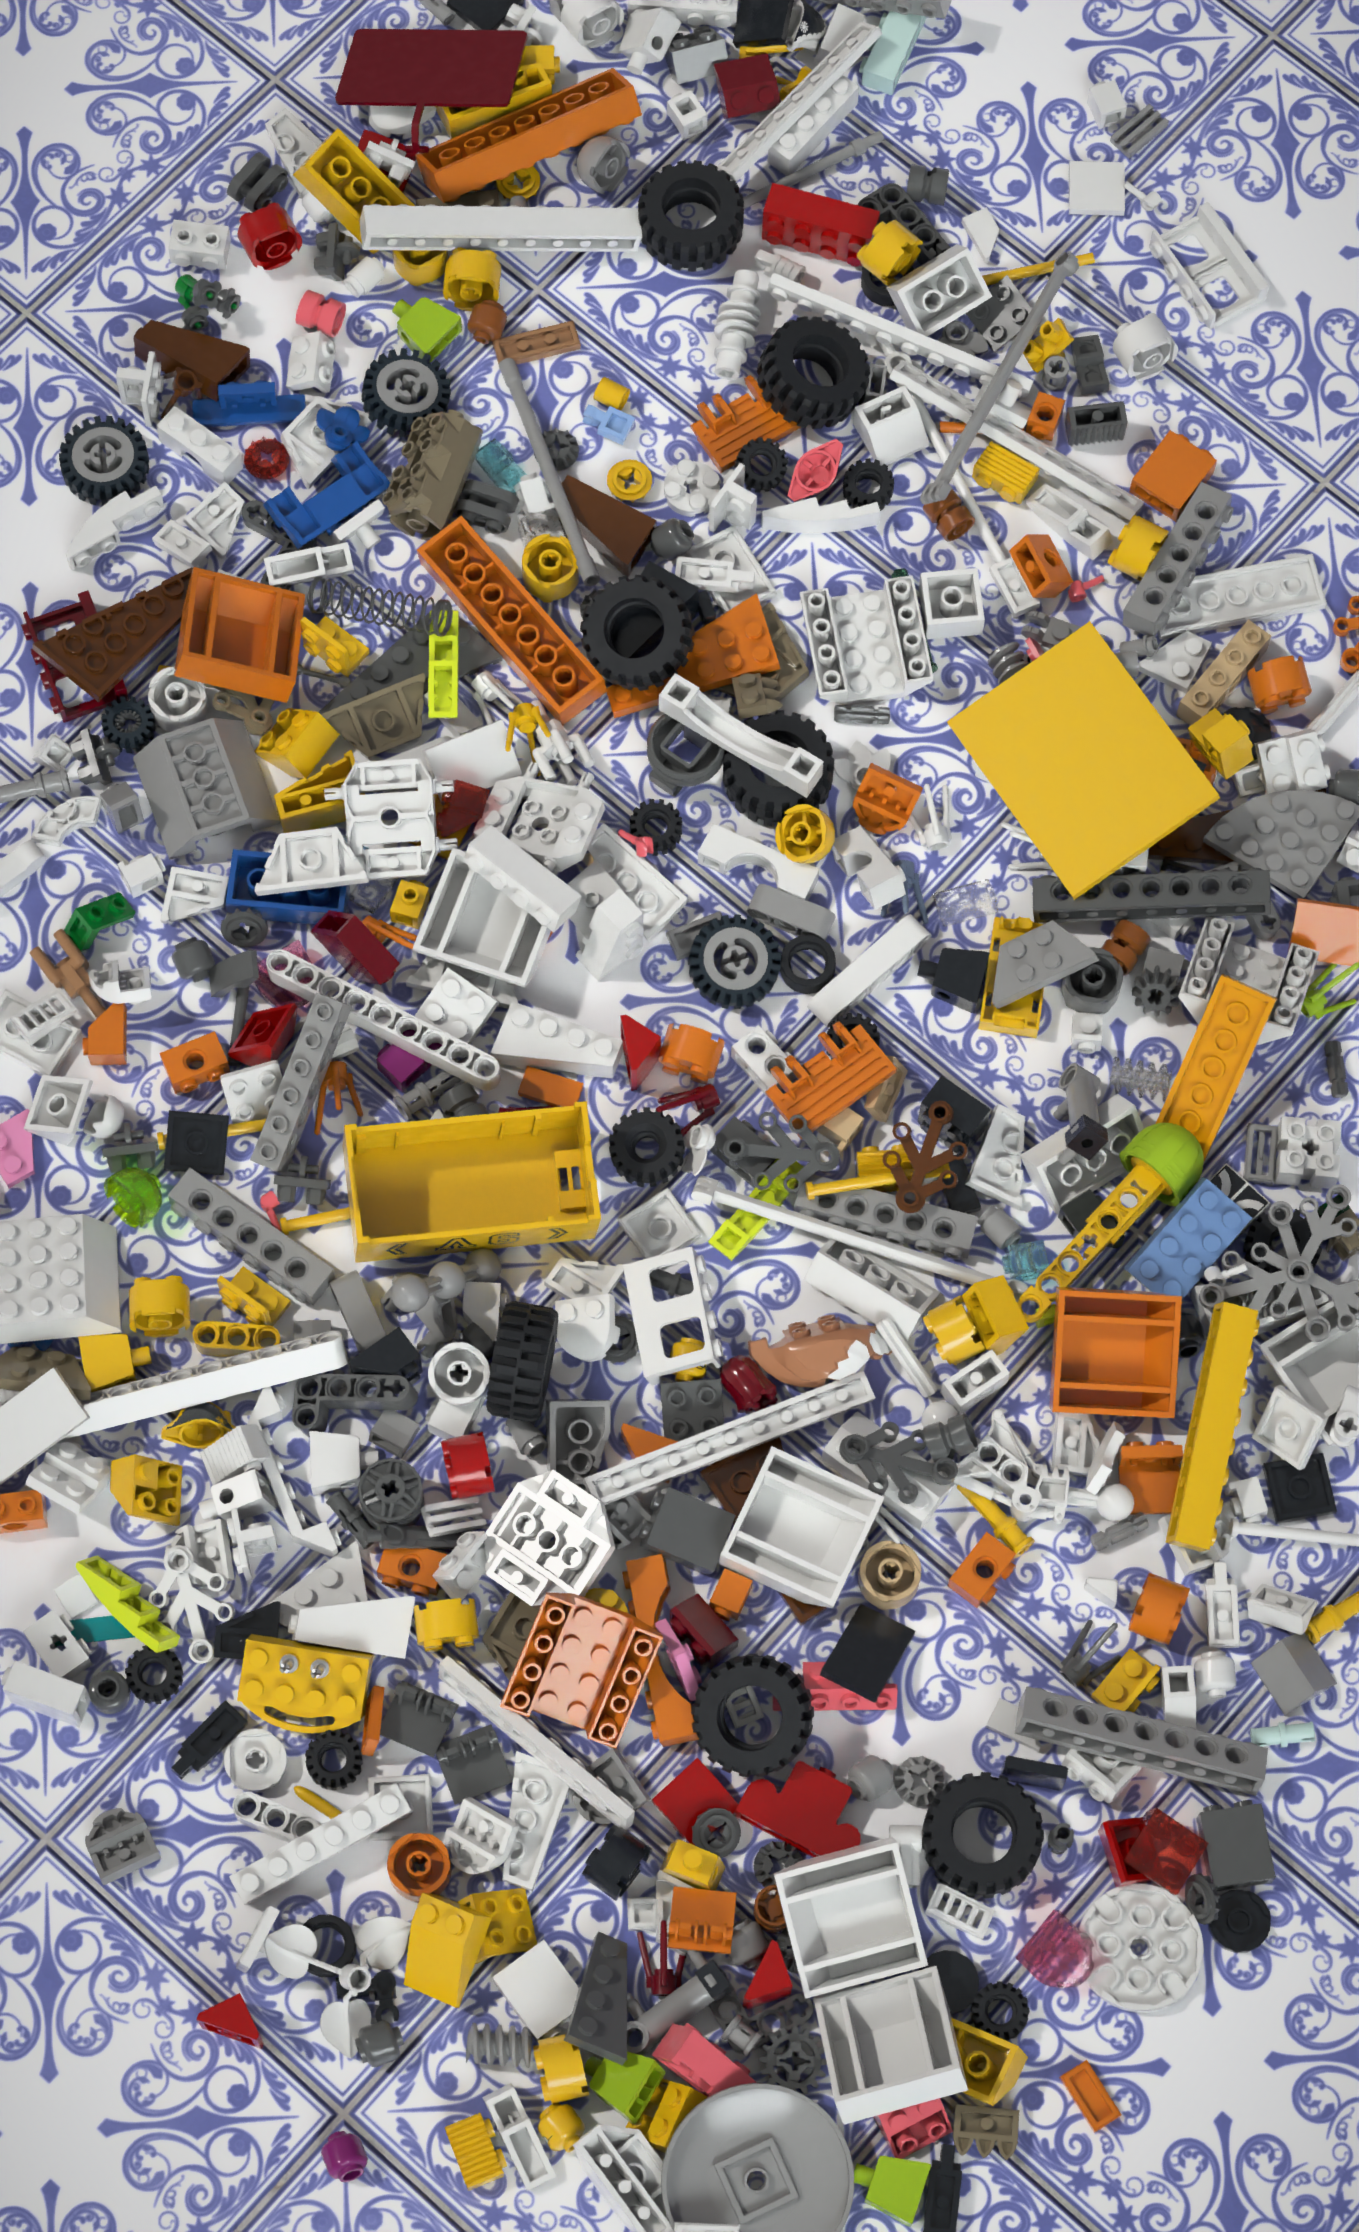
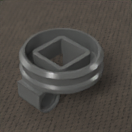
M664 714L652 725L647 738V757L653 769L649 774V781L674 797L683 787L702 784L715 776L723 764L725 749ZM682 731H684V738L701 749L690 764L668 750L669 746Z

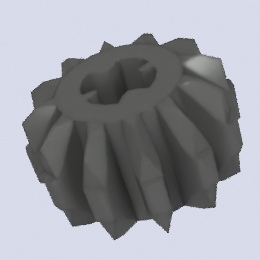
M1157 965L1154 968V973L1145 968L1142 976H1136L1134 980L1136 986L1132 988V996L1136 997L1134 1002L1136 1006L1144 1005V1015L1150 1010H1154L1156 1018L1160 1015L1161 1010L1169 1015L1172 1011V1006L1177 1007L1179 1005L1180 999L1178 995L1181 987L1178 984L1180 979L1178 976L1170 977V968L1162 973Z

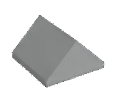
M1304 1633L1302 1635L1294 1634L1280 1640L1250 1663L1284 1716L1337 1684Z

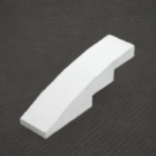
M813 497L761 511V527L766 530L789 533L851 531L879 525L881 511L877 502L850 509L847 499L819 507L817 498Z

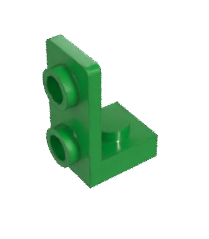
M118 892L75 908L64 931L82 952L91 947L100 930L133 918L136 912L123 895Z

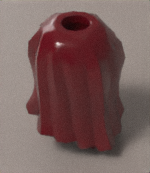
M743 1355L734 1356L721 1367V1383L733 1397L738 1413L750 1414L753 1412L752 1410L756 1412L766 1408L768 1405H775L777 1403L776 1386L763 1374L750 1357Z

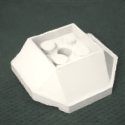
M550 1470L543 1473V1475L518 1482L486 1531L488 1537L485 1540L487 1561L485 1563V1574L536 1609L540 1608L546 1592L574 1593L584 1597L615 1550L604 1503L555 1470ZM555 1536L556 1542L554 1546L549 1549L548 1543L550 1539Z

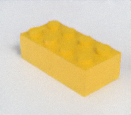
M339 128L331 133L293 174L361 243L359 221L363 205L397 206L407 204L415 206ZM369 250V251H370L372 254H375V253H376L377 251H379V250Z

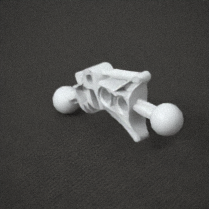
M937 1401L925 1408L922 1413L921 1423L923 1428L939 1421L945 1425L948 1418L959 1414L952 1404L945 1401ZM1000 1409L992 1412L991 1428L982 1440L976 1437L978 1451L969 1453L961 1462L956 1463L958 1473L953 1481L954 1483L989 1500L995 1499L1010 1506L1011 1515L1018 1521L1026 1522L1033 1518L1044 1520L1046 1518H1053L1056 1524H1061L1064 1520L1067 1505L1094 1508L1098 1510L1103 1518L1110 1521H1120L1128 1517L1134 1508L1133 1494L1123 1484L1118 1482L1109 1483L1094 1495L1086 1489L1069 1487L1070 1475L1068 1467L1065 1468L1063 1474H1059L1057 1466L1054 1467L1053 1473H1048L1047 1465L1034 1462L1030 1456L1031 1452L1006 1421ZM990 1453L994 1455L996 1460L989 1463L983 1461L980 1456ZM1029 1467L1032 1469V1476L1039 1479L1036 1489L1027 1486ZM942 1471L941 1476L948 1477V1475ZM1008 1472H1014L1020 1479L1013 1482L1007 1480L1004 1475ZM982 1482H991L1011 1499L997 1493L996 1489Z

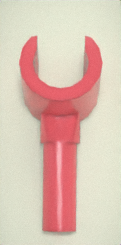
M1100 575L1083 583L1080 580L1074 581L1068 590L1071 602L1084 600L1087 596L1085 590L1104 582V577Z
M622 829L618 831V836L636 845L637 856L646 857L647 853H654L653 839L651 837L633 836Z
M269 1191L261 1197L260 1205L264 1212L267 1213L272 1226L282 1232L276 1213L273 1210L280 1205V1202L274 1192Z

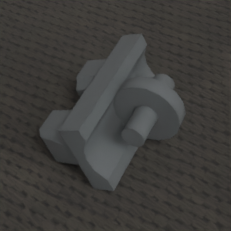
M337 222L329 223L328 231L316 234L317 248L320 252L326 251V256L314 258V269L319 275H331L335 281H343L345 264H351V259L357 258L360 255V247L353 243V237L347 236L338 230Z
M88 728L81 730V738L70 744L73 756L79 761L87 758L89 763L77 769L79 780L86 785L98 781L105 786L113 783L109 767L115 765L114 758L121 752L119 745L110 743L108 737L100 739V736L92 735Z
M124 1123V1132L113 1134L114 1142L126 1141L125 1146L102 1149L103 1158L107 1157L111 1173L127 1171L125 1155L137 1153L139 1169L154 1168L156 1162L155 1151L159 1150L158 1141L133 1144V1140L144 1139L143 1130L132 1131L130 1123Z
M302 1155L300 1164L289 1163L288 1172L299 1173V1177L274 1175L273 1184L277 1185L278 1201L294 1203L296 1187L307 1188L306 1204L323 1205L326 1190L330 1189L331 1180L307 1178V1174L318 1175L319 1166L308 1165V1156Z

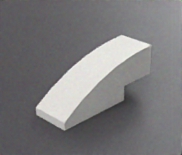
M1044 483L1026 500V504L1054 532L1090 559L1094 560L1112 543L1110 530L1107 526L1090 517L1086 507L1047 483Z
M348 542L322 548L318 546L263 558L270 586L311 582L317 577L328 579L354 574Z
M510 2083L482 2097L526 2190L528 2191L556 2177L514 2086Z

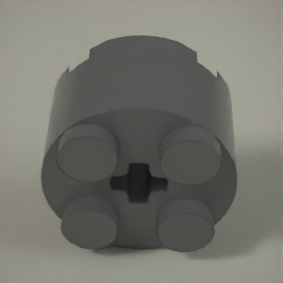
M1090 947L1098 956L1099 961L1062 978L1061 992L1068 1008L1082 1013L1105 1014L1118 999L1123 982V970L1120 963L1118 964L1110 952L1101 948Z

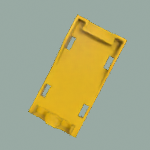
M1002 915L1001 918L994 917L978 1026L979 1030L1037 1038L1044 987L999 1009H996L993 1005L992 999L991 1006L985 1005L986 996H989V994H992L993 997L999 951H993L994 942L1000 940V949V945L1044 924L1035 923L1030 918L1020 916L1016 919H1007ZM1033 1001H1036L1038 1004L1037 1013L1032 1012Z

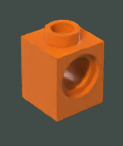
M1039 391L1027 421L1026 433L1031 434V436L1038 440L1046 439L1053 441L1063 415L1065 400ZM1039 417H1047L1050 420L1043 421L1039 419Z
M724 1568L710 1599L709 1606L720 1619L729 1621L730 1618L738 1620L752 1589L753 1580Z

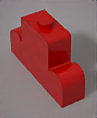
M798 1761L795 1764L780 1793L776 1792L777 1789L769 1780L757 1779L751 1782L735 1810V1817L782 1842L786 1841L812 1858L859 1846L861 1843V1835L855 1826L848 1823L837 1825L851 1798L852 1788L835 1779L837 1775L824 1767H820L818 1770L803 1761Z

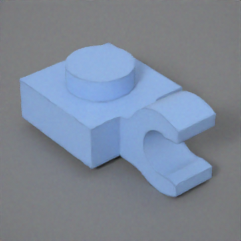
M588 404L583 413L585 416L583 422L585 424L599 426L597 434L621 445L625 442L635 423V417L609 406L607 412H603L595 406Z

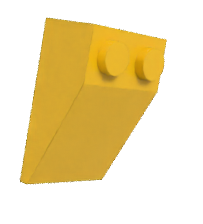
M422 1893L411 1922L404 1985L450 2006L459 2008L492 1917L444 1896Z

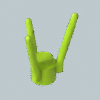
M1358 962L1347 968L1321 989H1318V985L1337 966V964L1331 963L1308 986L1301 1012L1307 1018L1314 1015L1318 1020L1328 1013L1355 1004L1357 1000L1353 998L1324 1008V1005L1327 1003L1324 994L1358 969Z

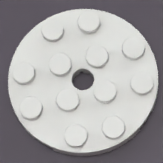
M1135 1883L1109 1890L1089 1907L1077 1932L1076 1956L1086 1983L1105 2002L1126 2011L1152 2012L1175 2003L1193 1985L1203 1961V1938L1195 1916L1191 1915V1912L1176 1895L1161 1887L1150 1884ZM1137 1939L1145 1941L1148 1945V1953L1141 1957L1135 1955L1130 1948L1131 1943Z

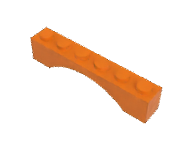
M662 1554L626 1561L627 1571H622L626 1590L631 1589L633 1600L628 1601L630 1614L656 1631L654 1623L659 1621L664 1602L671 1591L666 1560ZM657 1651L646 1679L648 1678L650 1690L645 1691L648 1709H653L655 1721H650L654 1740L659 1739L663 1747L699 1740L697 1732L693 1733L692 1723L694 1722V1715L691 1714L692 1705L678 1694L669 1683Z

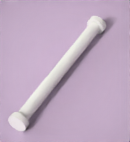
M1231 1518L1229 1523V1536L1237 1537L1238 1534L1359 1547V1534L1239 1522L1237 1518Z

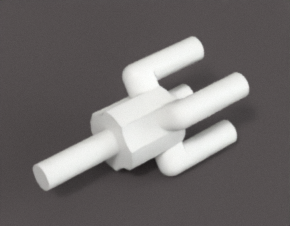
M534 700L531 704L539 706L540 714L551 736L546 737L540 726H538L535 731L541 746L535 748L532 755L546 781L554 782L557 779L548 761L550 759L555 761L566 785L575 786L578 781L568 764L574 760L571 750L575 748L585 768L592 767L595 761L579 733L567 735L561 722L557 719L550 720L540 700Z

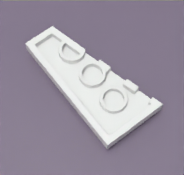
M516 1751L509 1819L520 1826L510 1853L504 1861L502 1879L503 1882L533 1892L570 1787L536 1758Z

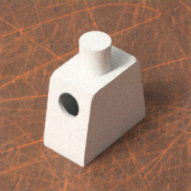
M662 7L630 13L619 48L620 52L630 59L627 70L633 74L641 75L646 64L660 62L665 56L681 21Z
M309 1431L311 1489L313 1495L358 1487L361 1470H366L367 1467L379 1460L378 1451L361 1452L358 1436Z
M255 1469L213 1485L211 1487L213 1498L199 1502L200 1512L204 1520L219 1515L227 1522L228 1518H232V1508H237L241 1520L276 1510L268 1480Z

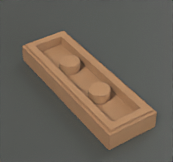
M573 320L492 340L498 365L506 358L514 359L516 365L581 349Z

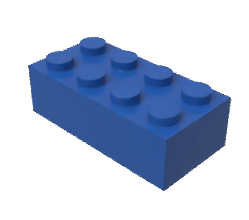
M233 849L226 896L227 912L234 913L237 908L242 912H246L250 908L254 914L261 912L262 919L312 925H316L329 910L347 913L350 885L257 896L255 886L257 883H260L266 870L264 866L272 853Z

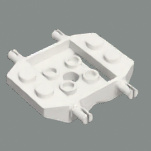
M420 758L355 762L341 788H324L325 801L344 800L347 844L366 872L369 880L428 876L438 852L452 850V848L458 849L457 838L439 839L437 837L434 794L439 792H454V780L436 781L435 778L432 779ZM418 789V791L360 795V793ZM387 810H394L398 813L397 822L390 826L385 825L382 822V815ZM421 841V846L363 850V845Z
M530 762L525 775L495 782L473 833L476 838L492 825L506 836L522 799H526L518 820L512 828L509 839L552 873L553 871L562 872L584 859L605 806L601 799L589 791L594 779L592 773L588 772L587 774V772H583L577 786L536 779L540 769L536 762L534 764ZM540 824H548V827L541 831L535 830Z

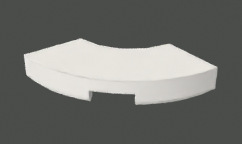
M100 796L74 797L66 800L65 803L56 808L50 809L36 824L31 840L36 843L61 847L64 839L74 830L82 827H96L102 807Z
M1113 1421L1104 1436L1088 1472L1086 1490L1094 1495L1099 1492L1112 1472L1115 1456L1126 1437L1123 1426Z

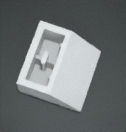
M905 385L854 408L853 425L874 461L875 459L879 460L881 466L883 464L889 465L929 447L928 437L919 409Z

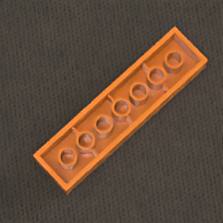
M611 68L429 148V153H418L415 156L424 184L443 203L453 202L469 191L480 190L494 180H502L509 177L512 172L530 168L535 162L544 158L555 157L564 149L580 146L585 140L594 136L605 135L616 126L630 124L635 118L641 116L642 113L634 86L614 68Z
M462 516L458 517L417 549L420 564L493 648L502 655L506 663L552 716L561 722L562 726L606 693L605 679Z

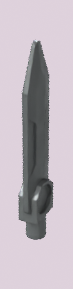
M379 1524L377 1530H364L363 1541L378 1542L380 1549H454L457 1546L458 1538L469 1531L430 1537L426 1526Z

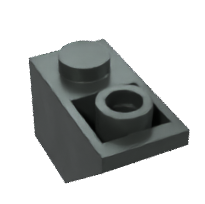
M1089 1189L1061 1207L1058 1218L1071 1236L1075 1238L1087 1225L1085 1220L1104 1200L1099 1195L1095 1196ZM1106 1215L1101 1219V1224L1106 1229H1113L1118 1225L1117 1219H1112L1110 1215ZM1124 1234L1114 1245L1109 1243L1107 1247L1116 1249L1121 1247L1125 1238ZM1084 1238V1243L1095 1245V1239L1092 1238L1088 1241Z

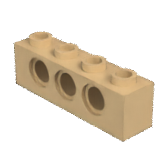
M1248 619L1181 699L1176 716L1191 726L1214 708L1218 710L1245 678L1247 672L1265 654L1271 640V635Z

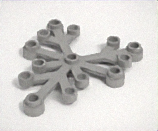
M1341 1184L1332 1186L1326 1194L1327 1207L1321 1218H1319L1317 1212L1318 1202L1314 1198L1307 1197L1301 1201L1299 1211L1306 1217L1311 1232V1237L1301 1256L1290 1226V1221L1293 1217L1291 1205L1285 1201L1273 1203L1268 1211V1219L1272 1225L1278 1228L1287 1258L1273 1252L1262 1242L1253 1245L1250 1255L1254 1261H1265L1281 1271L1268 1273L1240 1258L1237 1252L1227 1251L1222 1257V1266L1229 1270L1246 1263L1248 1270L1242 1273L1252 1279L1222 1288L1215 1283L1206 1284L1199 1294L1201 1305L1207 1309H1213L1215 1304L1221 1303L1223 1300L1257 1291L1248 1308L1258 1310L1257 1319L1259 1320V1312L1273 1286L1286 1282L1278 1299L1273 1301L1269 1307L1270 1316L1276 1320L1283 1319L1288 1312V1304L1296 1289H1298L1308 1320L1305 1326V1334L1311 1341L1321 1342L1329 1335L1331 1326L1325 1317L1319 1316L1310 1288L1312 1286L1332 1297L1338 1315L1337 1327L1344 1332L1352 1330L1356 1324V1318L1350 1313L1348 1306L1359 1311V1297L1355 1295L1359 1293V1279L1336 1285L1315 1274L1311 1264L1323 1240L1340 1235L1351 1237L1355 1233L1357 1224L1352 1218L1346 1217L1339 1223L1332 1224L1337 1212L1349 1205L1351 1201L1350 1190ZM1335 1194L1341 1195L1343 1202L1340 1204L1335 1203L1332 1196ZM1307 1202L1312 1203L1314 1211H1305L1303 1205ZM1276 1211L1284 1212L1285 1219L1277 1220L1274 1213ZM1350 1223L1353 1228L1352 1231H1343L1342 1224ZM1260 1247L1265 1250L1266 1254L1264 1257H1258L1255 1255L1254 1250ZM1233 1256L1236 1258L1237 1263L1233 1266L1228 1265L1225 1258ZM1301 1268L1304 1276L1300 1278L1294 1276L1293 1269ZM1207 1293H1213L1216 1295L1217 1300L1210 1303L1206 1300L1205 1296ZM1281 1305L1284 1308V1313L1281 1315L1274 1313L1273 1307ZM1341 1318H1350L1352 1322L1351 1326H1343L1341 1324ZM1312 1326H1320L1322 1328V1334H1313L1311 1330Z

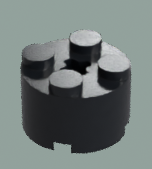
M614 1824L604 1837L605 1842L601 1849L595 1848L585 1862L587 1866L583 1870L582 1875L585 1876L588 1882L617 1901L618 1897H621L640 1873L641 1860L647 1862L652 1853V1848L627 1830Z

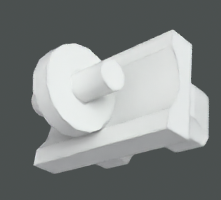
M513 3L505 19L517 26L515 30H523L527 33L526 46L540 45L542 42V37L538 33L540 26L533 24L531 28L528 27L537 7L529 4L528 8L525 9ZM502 23L498 30H512Z
M396 138L393 139L391 145L383 141L379 145L369 141L363 154L378 169L381 168L389 172L387 178L399 188L404 179L407 180L415 161L405 157L406 152L397 148L399 140Z

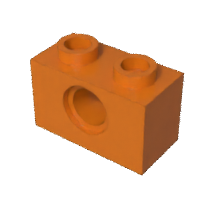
M1026 534L1009 550L1033 598H1056L1074 582L1049 534Z
M215 1031L159 1053L175 1094L179 1092L189 1093L195 1090L199 1084L207 1081H219L221 1075L230 1072L227 1058ZM194 1061L204 1063L199 1069L189 1068V1065Z
M36 1490L0 1494V1534L48 1528L46 1498L43 1494Z
M986 1532L951 1576L948 1587L976 1608L979 1607L982 1601L988 1604L998 1590L994 1587L1000 1578L1006 1580L1016 1568V1565L1013 1564L1016 1553ZM979 1566H987L991 1569L993 1575L988 1578L980 1577L976 1569Z
M420 1548L384 1549L377 1569V1577L379 1580H382L381 1583L390 1588L399 1589L400 1586L410 1588L413 1594L421 1597H429V1594L437 1596L440 1585L432 1575L439 1568V1562L447 1554ZM408 1564H416L420 1567L419 1572L413 1576L406 1575L403 1569Z

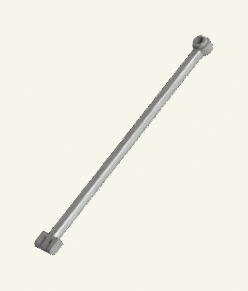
M1071 251L1062 253L1056 259L1052 275L934 483L927 484L920 496L922 504L926 505L945 500L950 493L952 486L949 483L1065 277L1072 276L1079 269L1078 259Z

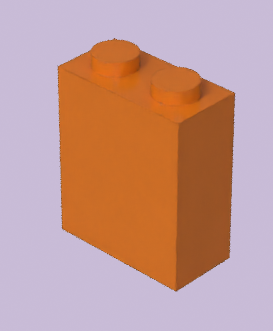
M1170 430L1133 477L1129 492L1177 522L1201 482L1206 484L1214 474L1217 459L1209 451L1199 449L1190 443L1189 439L1184 435L1176 434Z

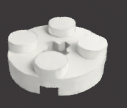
M689 459L681 460L678 465L674 466L667 473L664 480V494L667 504L674 512L687 517H693L695 514L702 512L704 514L709 512L710 506H708V501L711 495L716 490L720 491L719 475L710 466ZM695 484L699 491H692L691 494L687 493L686 485Z
M248 1729L238 1734L237 1738L226 1748L224 1766L228 1777L237 1788L246 1792L260 1793L280 1784L287 1769V1754L281 1741L269 1731L264 1729ZM253 1753H259L260 1758H265L264 1763L260 1764L257 1769H253L251 1764H247V1759H252Z

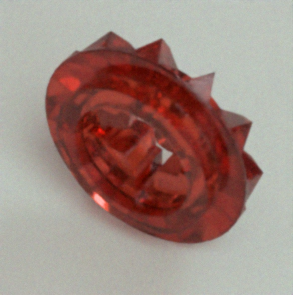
M263 436L261 440L256 442L252 440L248 449H245L244 463L248 472L254 477L265 480L273 479L280 476L287 469L289 454L284 444L280 443L275 437L273 439H266ZM262 451L267 455L272 453L271 458L273 464L270 461L268 462V460L266 459L261 461L262 457L260 452Z

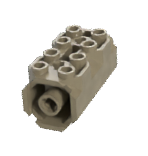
M448 410L447 413H431L425 418L418 417L412 423L408 440L401 450L402 455L407 458L408 464L405 467L399 465L393 471L388 490L382 498L383 504L388 507L389 515H391V524L409 536H414L415 532L423 534L421 539L425 541L430 540L449 525L481 444L483 434L481 428L472 425L464 419L462 413L456 410Z

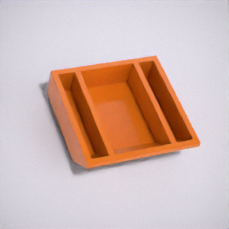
M193 567L182 610L174 676L287 703L296 683L302 630L300 620L303 618L305 594Z
M1056 1287L1049 1406L1051 1411L1175 1418L1182 1296L1146 1291Z

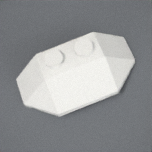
M597 2124L573 2144L583 2171L619 2220L631 2232L673 2231L662 2201L661 2171L663 2161L639 2129Z

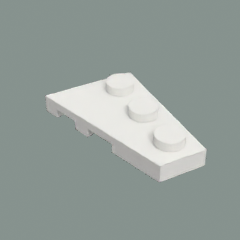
M285 107L265 123V127L302 199L304 197L302 192L306 188L293 174L318 148L322 141Z

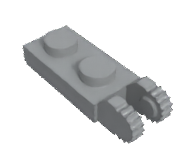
M1032 610L1028 613L1027 619L1031 623L1047 628L1046 632L1044 633L1039 628L1026 625L1022 628L1021 634L1025 638L1031 637L1038 643H1041V646L1051 649L1081 627L1055 617L1050 618L1045 613Z

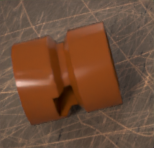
M953 488L945 500L924 504L923 511L930 521L938 523L936 529L947 542L956 540L964 535L975 523V518L968 508L961 506L962 500Z
M1119 920L1110 934L1111 939L1106 940L1101 949L1113 955L1118 964L1120 963L1123 975L1126 976L1130 974L1138 962L1137 956H1141L1150 944L1151 938L1145 930L1128 920Z
M776 1885L764 1887L758 1893L754 1904L753 1916L755 1921L759 1923L761 1929L769 1933H778L787 1927Z

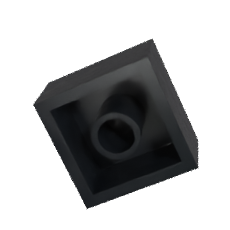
M941 1076L921 1102L918 1123L920 1128L927 1133L931 1123L928 1114L930 1106L936 1101L947 1102L953 1108L954 1116L949 1124L943 1125L939 1138L944 1140V1144L948 1148L954 1142H962L968 1147L969 1152L986 1130L991 1109L944 1076ZM939 1107L935 1111L937 1118H943L946 1114L943 1107ZM958 1145L954 1148L953 1152L959 1153L960 1151L964 1153V1148Z

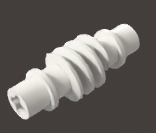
M742 269L735 272L733 284L727 288L726 296L729 300L723 302L718 309L714 334L721 342L714 350V356L717 359L714 373L719 378L725 380H735L739 377L741 364L747 361L745 349L755 345L754 337L757 335L756 327L759 325L757 317L761 315V311L754 305L760 298V294L757 291L759 276L751 270Z

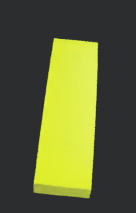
M442 610L440 611V614H439L438 624H439L440 619H441ZM445 610L444 619L439 628V633H441L445 627L447 620V610ZM452 610L451 626L445 636L438 637L435 633L429 635V718H458V610ZM432 619V622H431V624H430V632H433V631H434V630H433V619Z
M98 1555L77 1561L75 1567L91 1591L112 1616L133 1636L156 1653L178 1645L180 1635L158 1621L161 1610L139 1596L142 1584Z

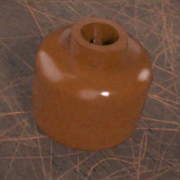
M483 300L481 303L473 306L467 328L474 335L473 339L475 341L489 344V341L501 338L507 322V314L500 303L492 300Z

